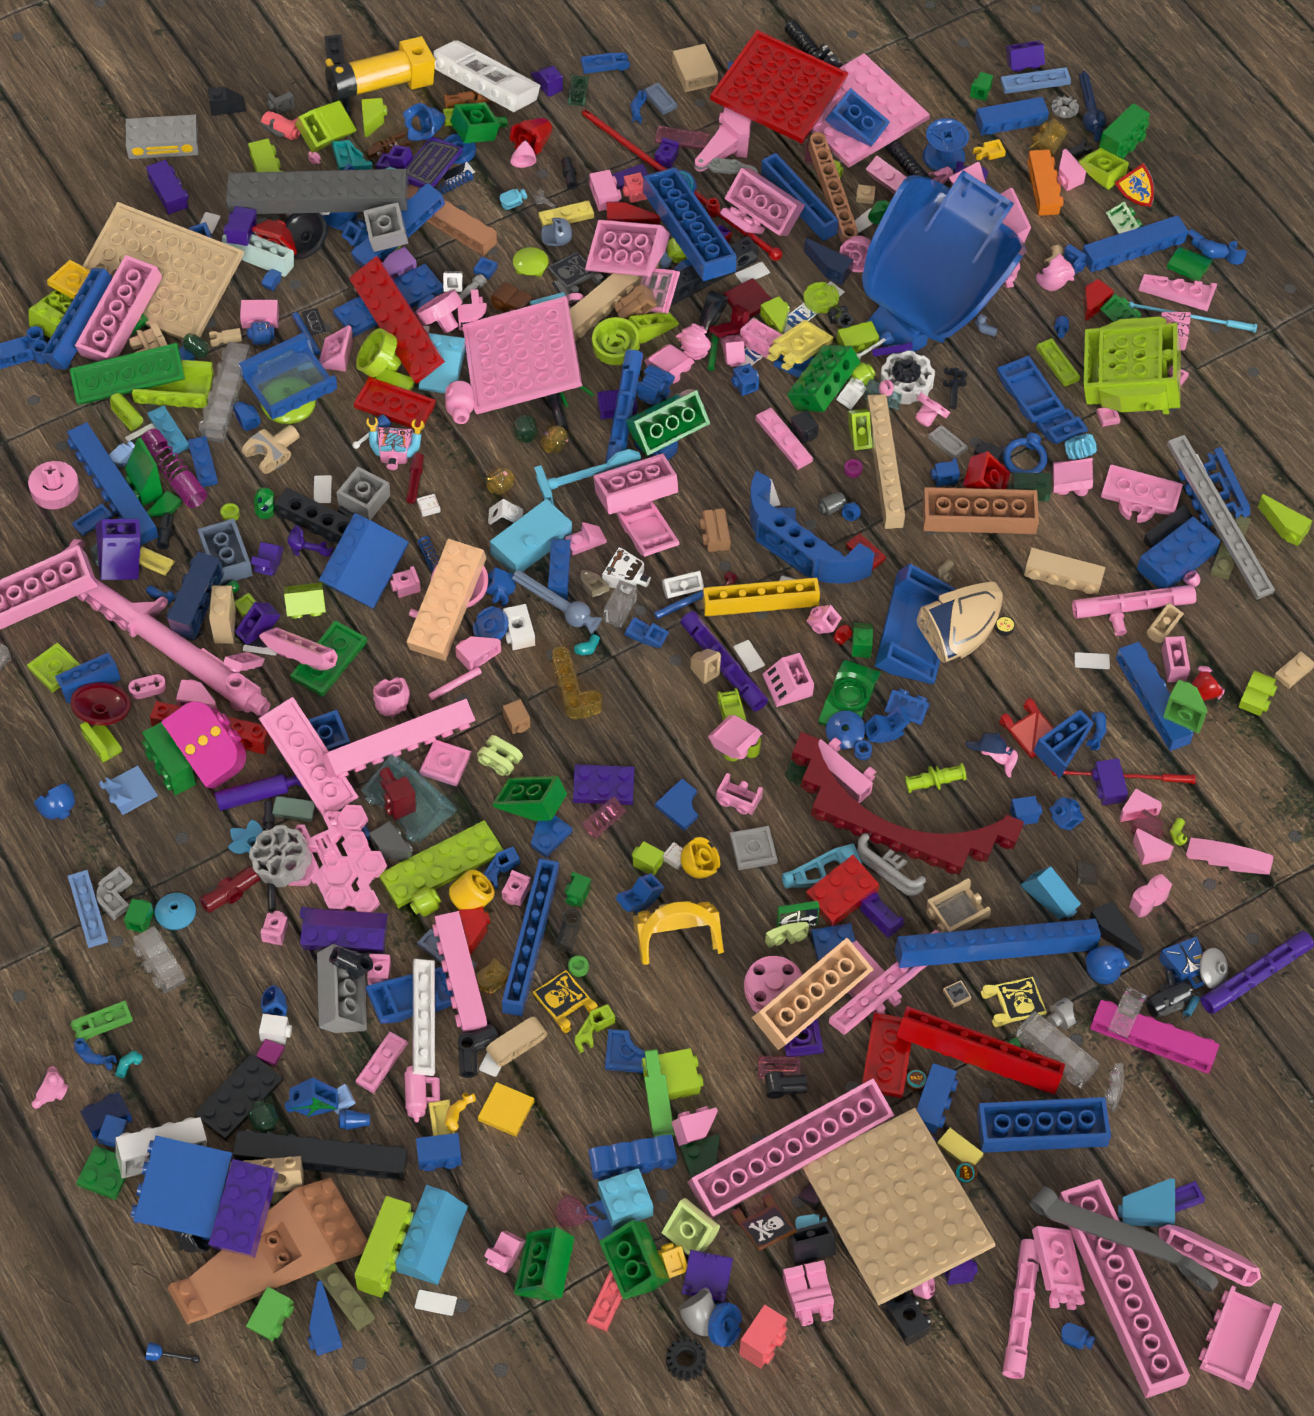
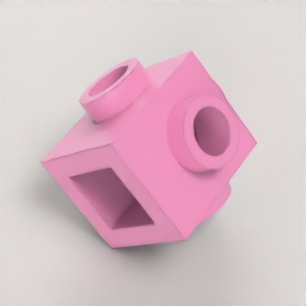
M831 605L817 606L811 610L807 622L817 634L830 633L835 630L842 617Z

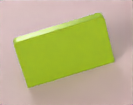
M86 722L80 725L83 737L102 763L122 752V747L106 726L95 725L91 728Z

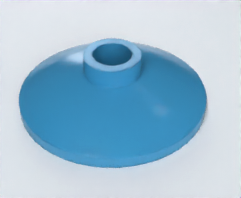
M183 893L168 894L162 897L155 907L157 922L169 930L185 928L193 921L196 914L193 900ZM175 906L178 907V908L175 909V910H172V909H171L172 907H175Z

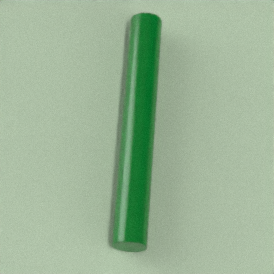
M713 333L707 368L709 371L715 370L719 337H716Z

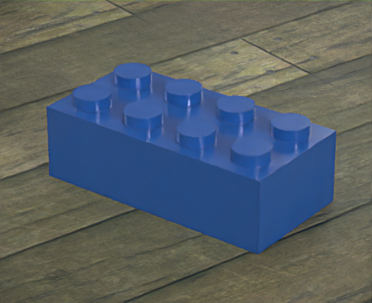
M1192 517L1140 557L1137 570L1158 589L1173 587L1188 572L1197 569L1217 553L1221 540L1196 518Z

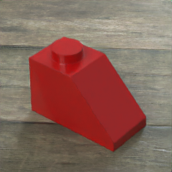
M1099 279L1093 283L1090 282L1084 289L1085 295L1083 300L1086 321L1100 312V308L1113 297L1114 290Z
M483 906L458 910L470 955L486 935L487 924H490L489 914L484 912Z

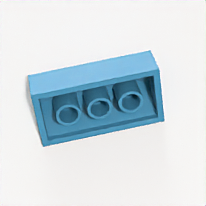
M426 1185L396 1260L397 1272L438 1285L468 1206L447 1191Z

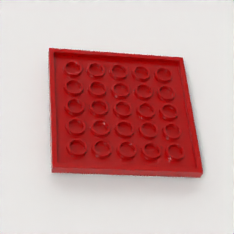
M756 30L713 90L709 100L803 144L847 79L848 72Z

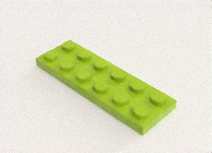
M484 820L383 871L379 879L397 908H400L412 902V895L424 887L437 889L461 877L466 871L475 870L492 861L496 853L503 851V848Z

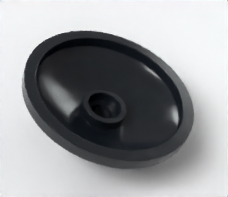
M293 213L284 222L291 231L297 249L294 259H305L312 256L322 247L326 240L328 227L326 220L320 213Z

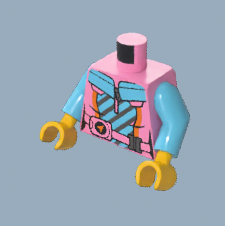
M375 417V425H370L368 418L367 426L370 427V447L376 456H380L382 463H387L389 470H396L398 464H406L408 459L419 450L422 435L420 431L425 426L423 421H421V426L416 428V419L413 420L412 427L415 429V432H413V429L378 428V431H376L378 425L377 418Z

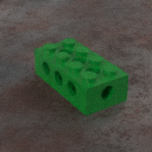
M824 345L820 348V351L811 360L808 367L802 372L799 379L787 393L796 411L824 412L852 375L855 368L861 363L852 346Z

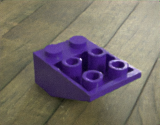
M101 519L95 524L100 581L138 580L141 539L139 519Z

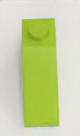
M670 312L668 314L630 316L628 319L639 331L640 344L646 343L677 327L679 324Z
M1265 494L1261 496L1258 508L1281 538L1299 546L1309 532L1312 520Z

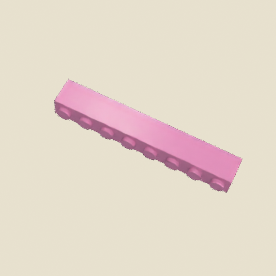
M464 699L327 752L321 757L330 779L336 776L338 779L348 776V772L355 769V772L366 769V764L372 763L373 766L384 761V757L389 755L392 759L401 755L402 750L407 749L410 752L419 748L418 744L424 742L425 745L435 742V737L442 735V738L454 734L453 730L458 728L459 731L466 730L471 727L470 723L474 722L475 718L467 699Z

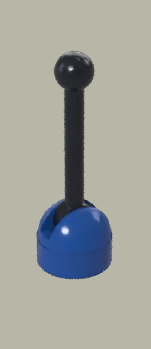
M149 1342L147 1347L146 1360L156 1361L161 1356L190 1360L195 1364L200 1361L199 1355L188 1356L165 1352L157 1343Z

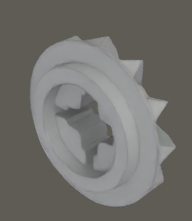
M1064 95L1063 97L1058 96L1056 100H1053L1051 108L1055 115L1061 118H1071L1078 113L1079 104H1077V100L1072 99V96L1067 98Z

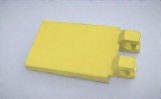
M804 320L773 341L772 347L769 348L771 354L767 356V359L773 362L782 354L785 356L783 360L786 363H783L781 367L788 371L795 363L802 364L818 353L824 345H830L834 337L809 321Z

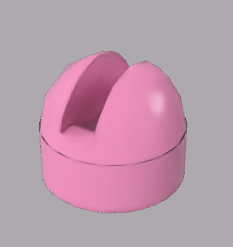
M884 380L880 383V394L890 396L893 393L894 386L890 380Z
M1193 570L1188 572L1183 580L1187 585L1196 587L1200 583V576Z

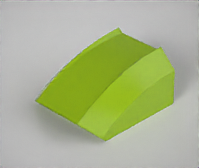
M1102 148L1078 160L1087 174L1107 190H1110V188L1116 185V181L1126 175L1129 162Z

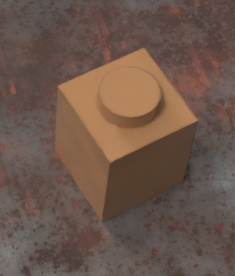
M521 699L503 706V717L512 734L522 733L530 728V717Z

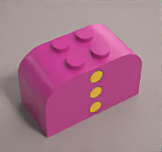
M190 702L161 721L205 787L218 788L239 773L244 767L246 752L240 742L242 738L236 730L233 731L230 728L229 724L231 722L225 714H221L216 708L201 702Z

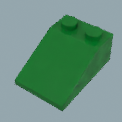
M138 438L125 467L127 476L124 479L130 487L132 486V491L137 499L140 500L142 506L159 500L163 492L157 464L142 438Z
M558 776L508 778L492 805L494 808L533 821H551L565 799L567 792Z

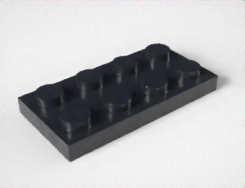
M251 1054L198 1108L194 1115L196 1118L201 1117L202 1123L227 1141L284 1081L283 1077L254 1054Z

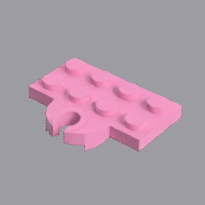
M1110 465L1101 498L1119 502L1120 513L1127 520L1131 519L1132 511H1137L1139 515L1137 516L1136 523H1141L1151 519L1155 512L1167 516L1175 512L1183 484Z

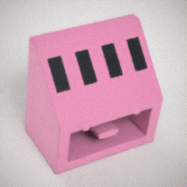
M800 653L781 658L763 673V678L776 707L813 696L814 682Z

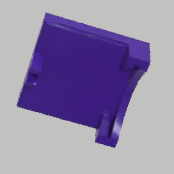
M690 1249L682 1294L694 1296L701 1289L707 1287L712 1294L713 1300L725 1302L733 1258Z

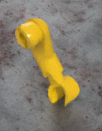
M463 1093V1099L458 1100L447 1109L445 1125L448 1131L453 1132L459 1128L457 1123L459 1112L464 1110L467 1104L476 1101L474 1093L471 1095Z

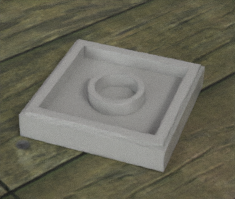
M769 826L730 832V840L738 870L778 863Z

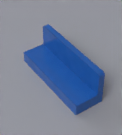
M109 652L55 676L56 682L61 688L67 703H71L72 694L83 685L96 682L113 684L121 680L116 663Z

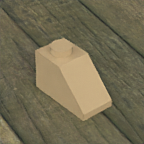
M705 649L691 657L690 668L703 684L720 675L721 654L714 650Z

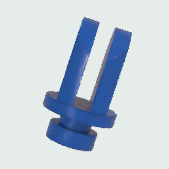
M1070 1322L1062 1327L1061 1339L1064 1344L1083 1350L1085 1345L1086 1348L1092 1349L1095 1337H1089V1331L1086 1328Z

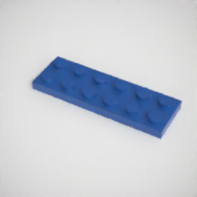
M426 264L393 279L411 308L418 305L419 301L429 294L436 296L444 292V286ZM360 296L333 309V314L343 327L351 326L352 338L378 325Z

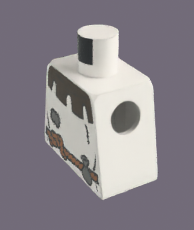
M620 547L602 575V579L609 587L627 592H632L637 584L647 587L651 577L643 574V561Z

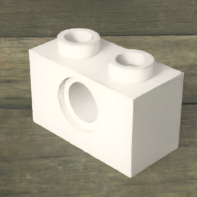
M526 604L504 608L503 611L508 616L509 622L507 632L505 633L507 644L511 643L512 650L535 646V634Z

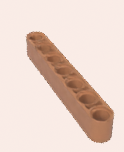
M815 132L810 137L808 149L829 210L839 220L837 233L841 243L844 244L850 237L857 236V226L826 137L820 132Z

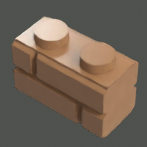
M641 284L636 286L630 294L622 297L620 302L614 307L619 318L628 320L630 316L647 314L658 304L652 291Z
M725 509L704 510L702 518L699 519L700 530L704 529V534H702L703 545H707L709 552L729 550L731 539Z

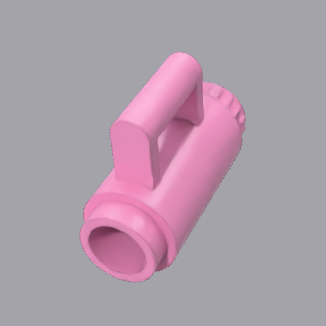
M409 1066L404 1074L405 1106L408 1116L414 1118L415 1122H419V1118L425 1115L427 1103L440 1101V1079L413 1074V1066ZM426 1083H431L432 1097H426Z

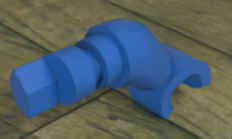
M1194 229L1188 231V234L1193 237L1191 244L1196 248L1199 247L1204 256L1211 259L1226 257L1228 262L1236 265L1244 262L1247 251L1244 249L1237 250V241L1230 242L1227 247L1226 244L1205 239L1204 236Z

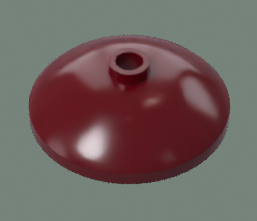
M96 682L83 685L71 697L73 713L82 721L98 726L112 725L123 720L128 715L131 706L127 693L109 683Z

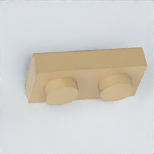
M1301 651L1277 671L1274 677L1290 689L1314 668V661Z

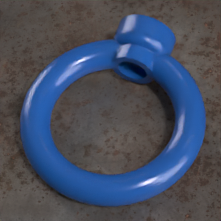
M1028 433L1026 438L1015 439L1006 446L1003 452V461L1010 472L1020 477H1032L1043 471L1047 464V453L1040 444L1041 437L1038 434ZM1021 445H1025L1031 450L1036 449L1040 455V462L1033 469H1020L1011 461L1010 455L1012 450Z

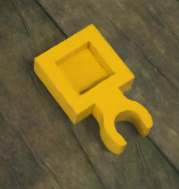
M1000 139L985 142L983 147H975L973 149V154H976V160H981L984 157L992 160L1004 157L1006 153Z

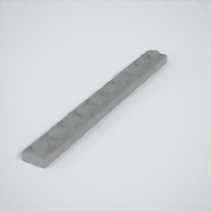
M1183 435L1169 440L1167 443L1168 448L1256 600L1273 594L1275 591L1274 587L1186 436Z

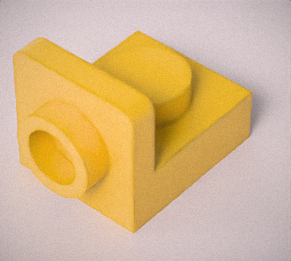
M673 1243L662 1245L658 1253L669 1278L685 1273L687 1263L682 1246L674 1245Z

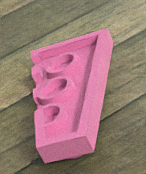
M1144 274L1138 291L1208 311L1217 283L1204 285L1202 281L1188 283L1184 282V279L1177 278V280L1173 281L1169 280L1168 277Z

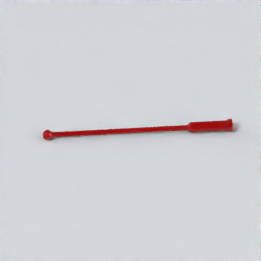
M1065 771V772H1064L1065 775H1085V776H1091V772H1084V771ZM1123 774L1124 778L1161 779L1163 782L1195 784L1196 780L1195 774Z

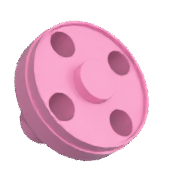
M768 956L757 960L749 968L744 980V993L753 1011L759 1012L802 975L799 968L792 961L780 956ZM788 971V972H791L792 974H791V975H786V974H784V972ZM755 972H761L763 974L756 975ZM762 998L764 1001L758 1002L755 999Z

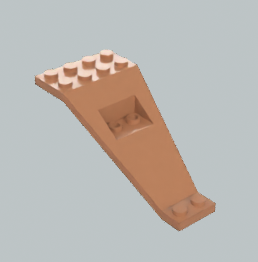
M327 1178L295 1188L268 1211L255 1258L221 1250L189 1278L171 1283L167 1289L186 1324H190L264 1294L267 1287L271 1289L278 1288L331 1264L361 1255L368 1240L332 1178Z

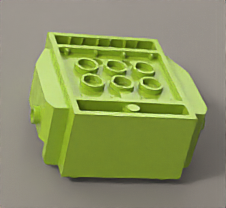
M1162 317L1120 319L1101 328L1085 329L1084 391L1087 405L1101 404V407L1118 412L1162 410L1163 415L1169 414L1170 408H1180L1181 350L1177 323H1167V320ZM1170 366H1173V377L1168 378Z

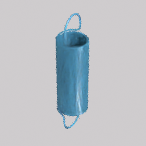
M1193 995L1183 1012L1185 1016H1191L1200 1001V997Z

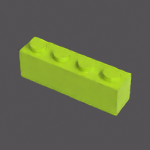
M269 138L248 143L255 172H283V170H279L281 168L279 158H275V146L270 144Z

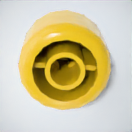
M477 870L466 871L449 888L450 899L458 910L474 909L481 906L484 908L494 898L495 893L490 880Z

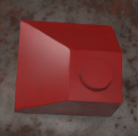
M268 219L252 227L251 230L258 237L294 250V255H296L297 249L291 231L284 222Z

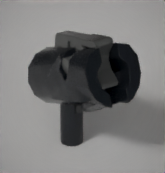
M1172 970L1165 972L1167 985L1164 990H1158L1146 998V1006L1154 1018L1183 1009L1184 1002L1191 999V994L1193 993L1191 986L1183 981L1176 983Z

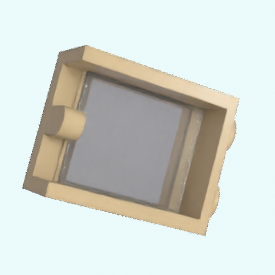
M969 878L927 900L926 913L931 920L934 919L939 932L964 931L983 920L990 919V907L983 908L980 894H974L970 889L971 880Z

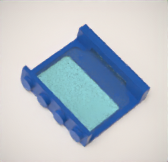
M304 332L239 363L240 375L272 420L337 389L335 375L330 377L308 347L307 337Z

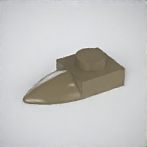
M581 570L580 578L583 582V587L592 598L609 591V585L598 574L588 570Z

